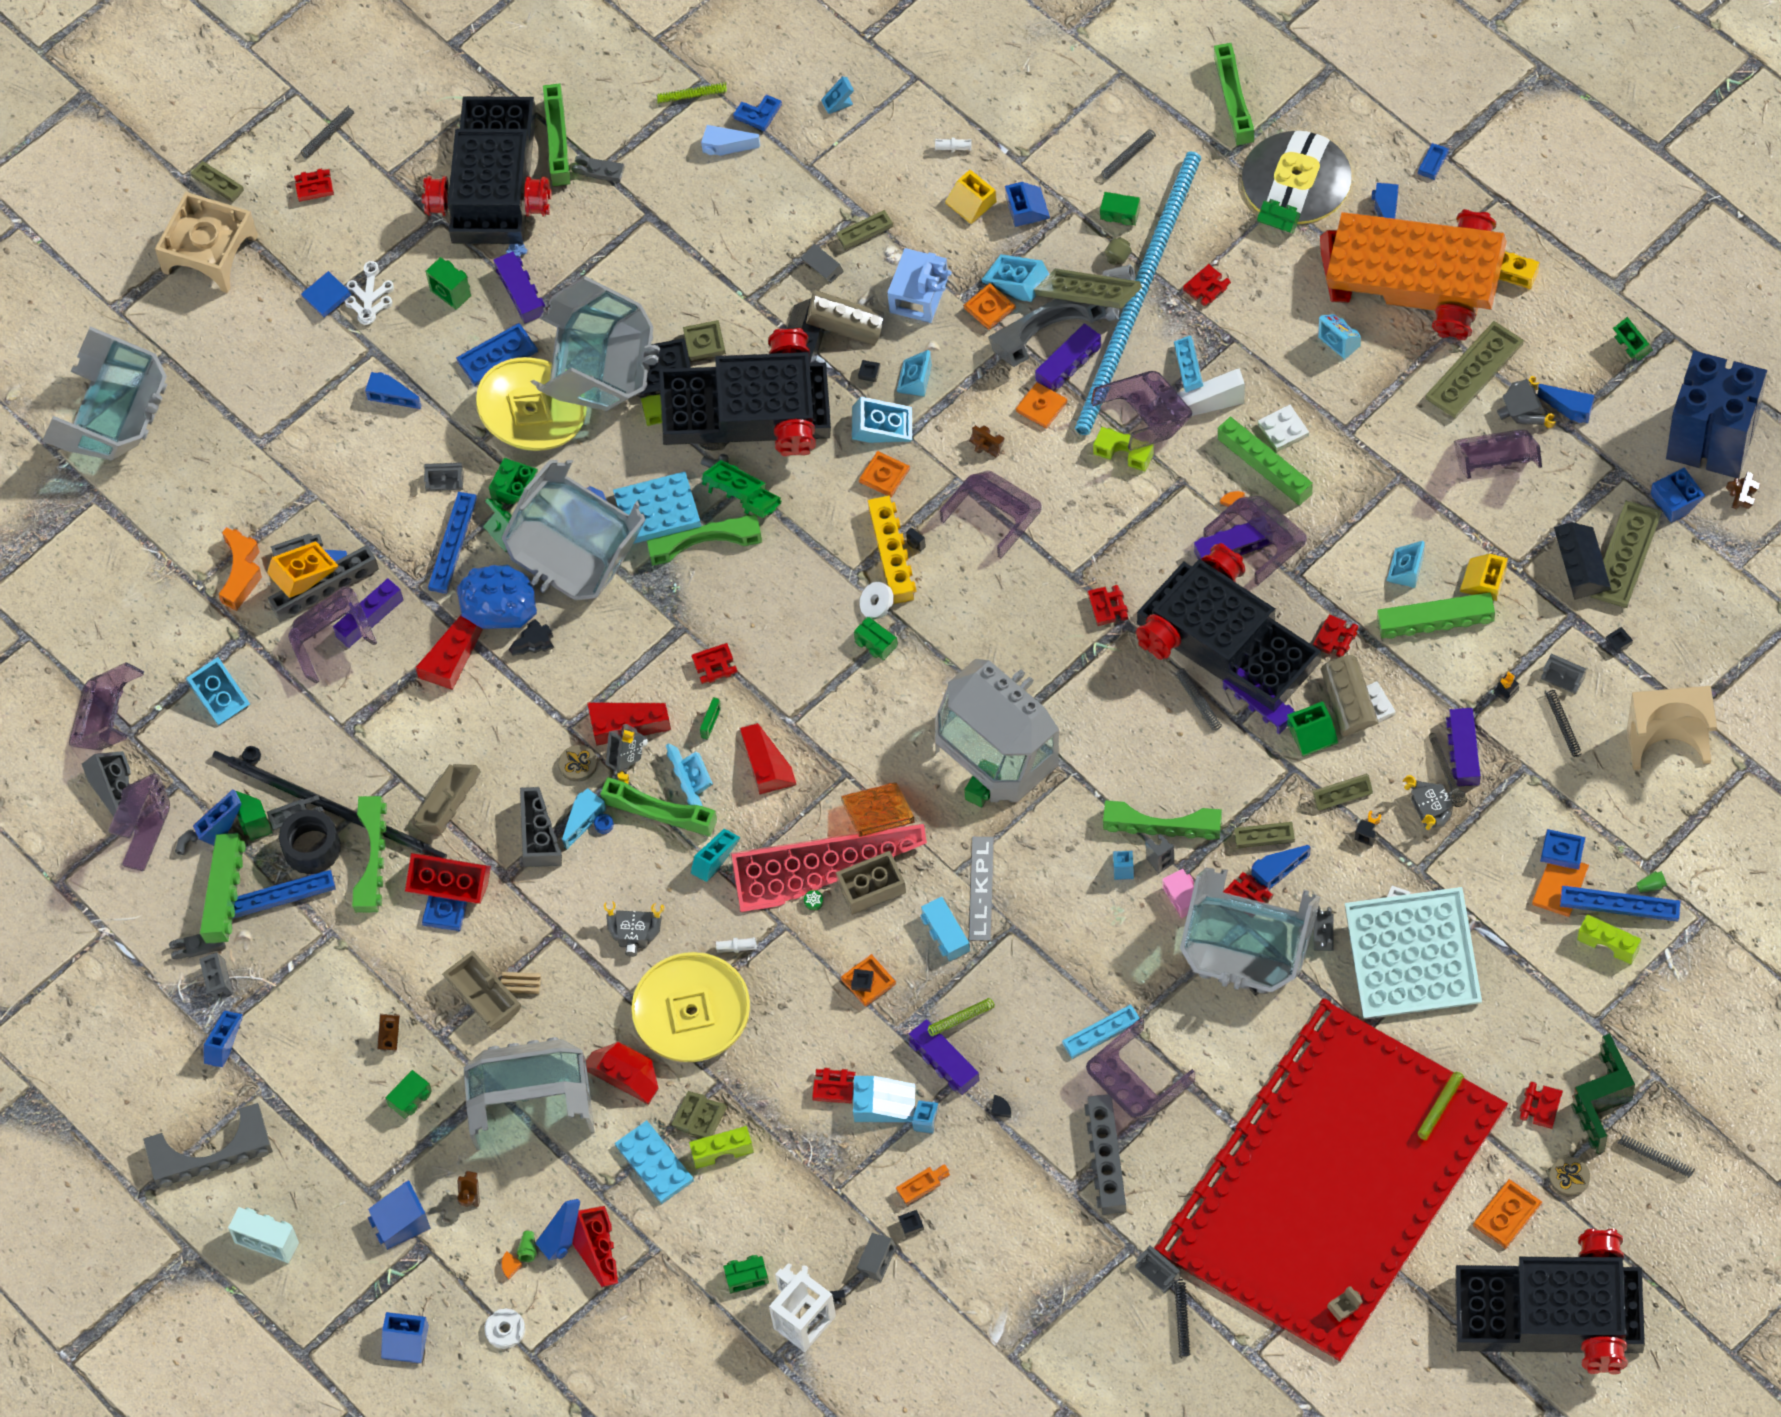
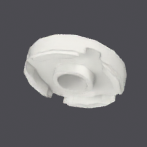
M873 582L868 585L860 597L861 612L864 616L870 617L873 620L886 616L887 610L893 604L892 589L881 582ZM877 597H879V601L875 605V600Z
M507 1308L495 1311L494 1314L488 1317L484 1327L488 1341L496 1348L501 1349L512 1348L519 1344L526 1331L523 1318L515 1310ZM504 1324L510 1326V1330L506 1333L499 1331L500 1327Z

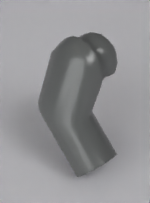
M721 454L718 459L713 460L704 456L701 460V465L711 468L720 460L729 463V457L727 454Z
M193 829L187 830L178 838L175 849L176 854L184 855L187 843L190 840L192 842L197 841L198 836Z

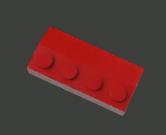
M411 853L405 892L481 904L488 887L491 866Z

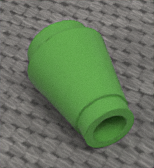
M1655 871L1639 882H1636L1640 893L1661 890L1667 886L1662 871Z
M524 1231L517 1250L520 1261L532 1262L537 1256L535 1234L532 1231Z

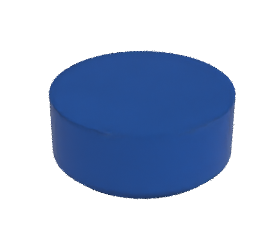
M608 814L598 815L594 819L595 830L601 834L609 833L614 827L612 817Z

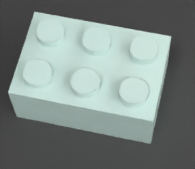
M238 1207L228 1227L236 1244L286 1263L290 1262L299 1244L291 1224L285 1221L277 1222L273 1217L266 1214L263 1216L256 1214L250 1208L243 1209Z

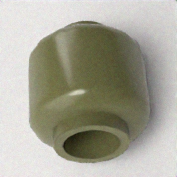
M1121 237L1112 239L1104 251L1107 257L1106 260L1112 265L1124 264L1131 254V244Z

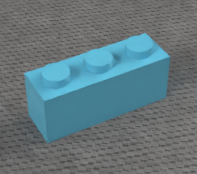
M943 897L921 906L922 914L920 918L925 926L928 925L931 929L929 933L934 941H938V948L943 957L946 956L950 962L970 952V943Z

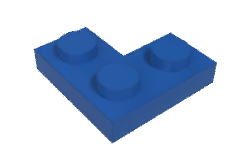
M769 95L764 96L758 107L741 101L733 114V118L766 131L782 106V101Z

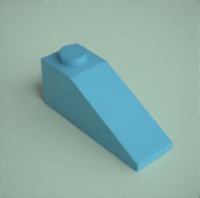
M588 788L584 792L579 793L574 801L562 838L565 849H568L594 823V819L598 815L606 811L605 802Z

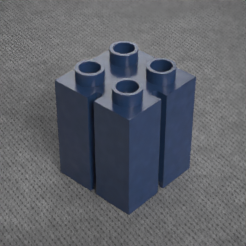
M1693 350L1684 382L1672 413L1666 460L1700 468L1702 458H1707V471L1739 479L1759 420L1767 370L1733 361L1731 369H1727V359Z

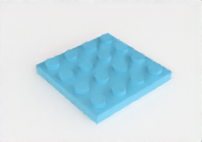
M686 472L613 490L618 509L629 515L638 500L640 505L639 511L645 517V522L634 543L701 527Z

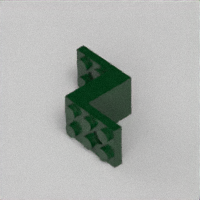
M1610 1033L1602 1036L1600 1052L1598 1053L1602 1064L1605 1063L1608 1068V1075L1576 1086L1574 1095H1572L1573 1102L1571 1103L1574 1114H1578L1580 1118L1581 1129L1583 1132H1587L1589 1136L1588 1143L1591 1149H1595L1597 1155L1605 1152L1607 1134L1597 1114L1632 1101L1635 1083Z

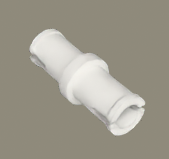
M935 139V151H971V139Z
M733 938V940L716 941L717 954L757 950L756 938Z

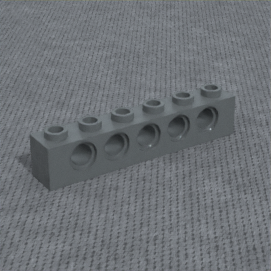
M368 545L335 561L338 568L304 593L289 598L281 590L268 597L271 609L279 622L379 570L377 560Z
M1112 1095L1088 1096V1104H1084L1085 1116L1090 1117V1122H1087L1088 1134H1092V1141H1089L1090 1153L1094 1152L1095 1159H1091L1092 1170L1097 1171L1094 1185L1095 1190L1099 1189L1100 1196H1096L1097 1208L1102 1209V1215L1125 1213L1126 1200ZM1102 1115L1105 1118L1102 1120H1097L1095 1117ZM1099 1134H1106L1107 1137H1106V1138H1099L1098 1135H1099ZM1103 1152H1108L1110 1155L1107 1157H1103L1100 1154ZM1108 1170L1111 1171L1112 1174L1104 1175L1103 1172ZM1107 1189H1112L1115 1192L1112 1194H1107L1105 1191Z

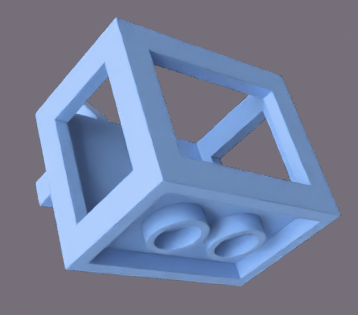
M905 248L888 290L889 312L932 323L943 291L946 289L948 276H951L952 273L947 268V258L936 256V254L930 252L927 254ZM901 301L923 305V312L900 307Z

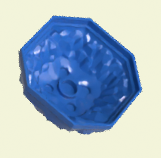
M490 565L488 567L471 569L468 576L464 577L457 586L462 617L483 629L521 628L537 614L534 589L530 585V579L509 565Z

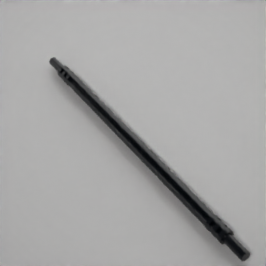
M216 750L212 754L213 758L226 763L228 767L299 799L305 800L318 795L319 800L311 804L322 807L328 812L366 828L360 821L357 812L234 756L229 757ZM386 825V832L383 833L384 837L424 855L429 854L433 857L447 858V854L432 848L430 844Z

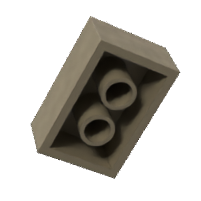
M890 851L836 872L837 883L852 915L906 893L905 881Z

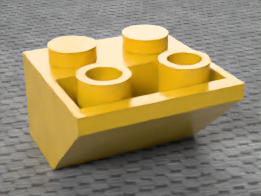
M969 170L956 181L945 204L972 224L997 202L996 190L972 170Z
M1493 554L1470 558L1460 592L1470 595L1491 592L1492 600L1497 601L1506 574L1508 558Z

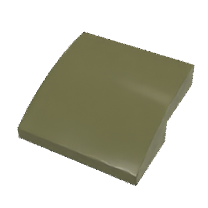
M688 1091L671 1125L698 1138L712 1136L727 1107L724 1103L707 1099L705 1095Z

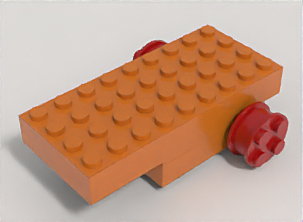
M1463 209L1462 212L1457 214V227L1341 212L1326 281L1331 289L1383 295L1386 304L1434 310L1437 317L1432 322V328L1438 333V336L1442 338L1450 336L1459 340H1467L1472 335L1470 327L1471 323L1475 321L1478 308L1492 310L1507 244L1504 233L1492 231L1496 228L1497 222L1490 217L1491 214L1488 212L1479 213Z

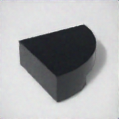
M994 1095L991 1116L1011 1118L1009 1103L1001 1096Z

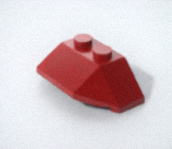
M620 1042L591 1052L586 1060L588 1073L648 1105L659 1090L652 1059Z

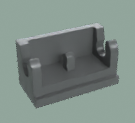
M815 243L801 257L804 262L830 283L844 272L841 265Z
M462 463L424 464L426 491L463 490L464 470Z
M1551 653L1543 668L1544 672L1541 679L1577 694L1585 679L1586 668Z
M1158 835L1159 840L1162 841L1160 845H1156L1150 838L1145 841L1146 859L1158 874L1174 864V845L1170 844L1162 835Z
M1318 906L1314 923V951H1333L1334 914H1332L1330 907H1327V911H1321L1320 906Z
M217 952L199 959L207 993L215 998H220L219 993L222 992L228 996L233 994L225 959Z
M875 1233L871 1234L857 1265V1270L863 1272V1276L882 1282L897 1248L893 1239Z
M1151 1245L1136 1260L1138 1263L1135 1265V1268L1164 1294L1174 1285L1176 1280L1180 1279V1270Z

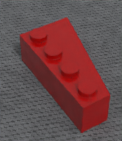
M460 615L415 667L418 678L453 690L483 628Z
M587 702L596 746L608 744L609 731L622 730L621 727L624 724L634 727L643 736L671 730L666 703Z

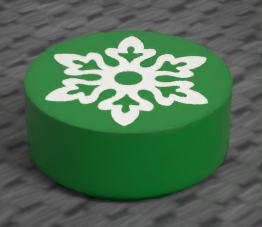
M811 890L805 894L804 904L807 909L815 911L823 906V895L819 891Z

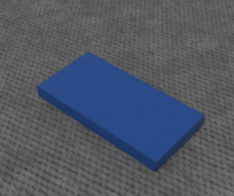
M518 323L456 357V360L476 387L483 376L495 365L514 358H528L537 353L538 348L521 324Z

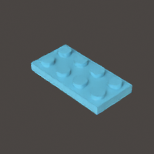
M647 1120L615 1142L617 1149L661 1204L694 1182L691 1174Z

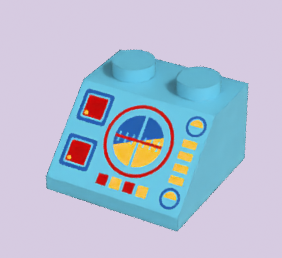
M1335 314L1321 315L1319 317L1318 338L1343 359L1349 357L1361 346L1359 332L1351 329L1345 320L1339 319Z

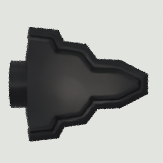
M534 619L521 632V637L513 642L509 652L512 656L523 655L529 651L533 653L541 650L547 652L554 648L550 640L554 637L547 624L541 626Z

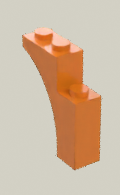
M226 527L222 534L225 542L232 550L233 565L230 576L218 595L222 604L237 611L262 578L260 567L253 563L260 551L258 543L253 538H247L238 530H231Z

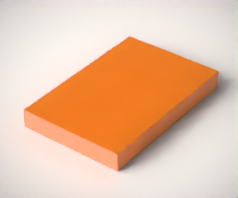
M1581 862L1578 870L1547 863L1532 905L1570 917L1573 908L1560 907L1562 886L1581 888L1589 865Z
M1508 1179L1473 1223V1227L1507 1249L1542 1205V1201Z

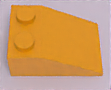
M315 541L272 557L267 574L290 598L307 591L335 571L338 565Z

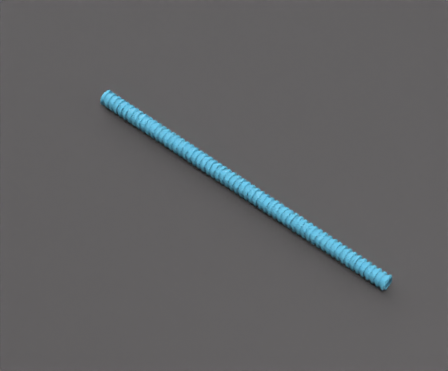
M1187 152L1180 167L1175 184L1169 194L1164 211L1158 221L1151 243L1135 281H1140L1142 288L1125 304L1122 310L1123 312L1119 317L1098 373L1092 383L1079 420L1075 425V430L1079 434L1089 435L1091 433L1127 340L1137 320L1142 303L1152 283L1157 266L1200 164L1201 156L1196 152Z

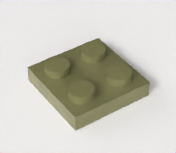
M719 320L683 327L690 361L726 354Z

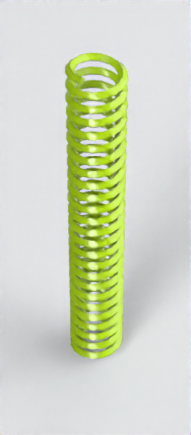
M722 82V85L721 83L719 85L711 84V87L710 85L708 87H694V90L689 88L688 90L680 89V92L679 90L677 92L669 91L666 92V95L664 92L663 95L658 93L657 101L659 104V101L660 103L662 101L663 103L665 101L673 102V98L676 101V99H687V96L689 99L690 96L691 98L693 96L694 98L696 96L701 97V93L702 96L704 94L706 96L707 94H715V91L717 94L718 91L719 93L721 91L724 93V91L727 92L726 82L725 85Z
M990 998L982 1000L929 1025L928 1032L931 1036L944 1032V1030L946 1031L954 1027V1025H959V1023L967 1021L969 1018H974V1016L982 1014L984 1011H989V1009L994 1008L995 1004Z
M1453 1072L1452 1077H1450L1449 1082L1439 1096L1440 1098H1438L1429 1116L1425 1119L1426 1121H1424L1421 1129L1418 1131V1135L1422 1139L1427 1140V1137L1431 1134L1430 1132L1434 1129L1433 1127L1437 1124L1436 1122H1438L1441 1114H1443L1442 1111L1448 1106L1447 1104L1451 1101L1452 1096H1454L1453 1093H1455L1456 1088H1458L1459 1083L1464 1078L1462 1073Z

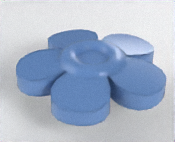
M510 244L509 249L506 250V253L513 251L516 257L527 253L524 244Z

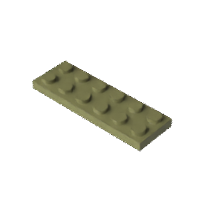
M1055 268L1034 291L1037 296L1121 309L1136 295L1142 286L1140 281Z
M1493 321L1426 394V400L1456 419L1523 345L1524 340Z
M1625 501L1603 560L1611 590L1591 595V598L1628 608L1662 511Z

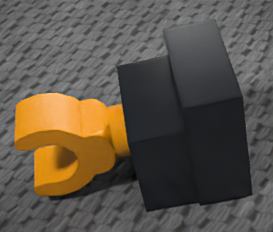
M1507 672L1494 689L1493 694L1506 703L1519 691V683L1514 680L1515 676Z
M1369 811L1368 821L1361 819L1360 824L1357 826L1354 840L1373 847L1376 840L1375 825L1381 822V814H1379L1378 818L1373 819L1372 811Z

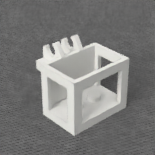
M789 1263L783 1270L780 1268L775 1274L778 1290L781 1293L772 1302L769 1309L774 1330L803 1352H806L836 1317L833 1296L828 1290L809 1277L807 1266H802V1271L800 1270L797 1275H794L793 1271H790L792 1264ZM808 1287L819 1295L817 1300L808 1294ZM805 1304L810 1306L800 1319L796 1317ZM819 1313L823 1316V1319L808 1335L806 1327Z

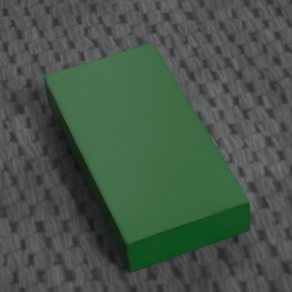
M712 698L701 724L700 735L702 739H709L721 711V703L718 698Z

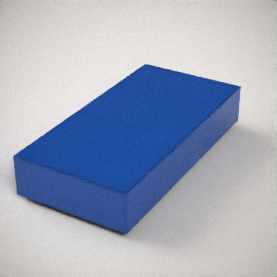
M1432 143L1418 169V174L1435 180L1449 153V149Z

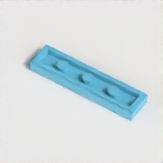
M1192 336L1174 341L1186 393L1203 387Z
M1130 1004L1062 1040V1044L1070 1057L1074 1059L1141 1023V1019Z

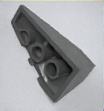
M124 752L92 755L82 763L88 782L118 824L134 823V802L130 796L132 784L129 783L128 777L131 773Z

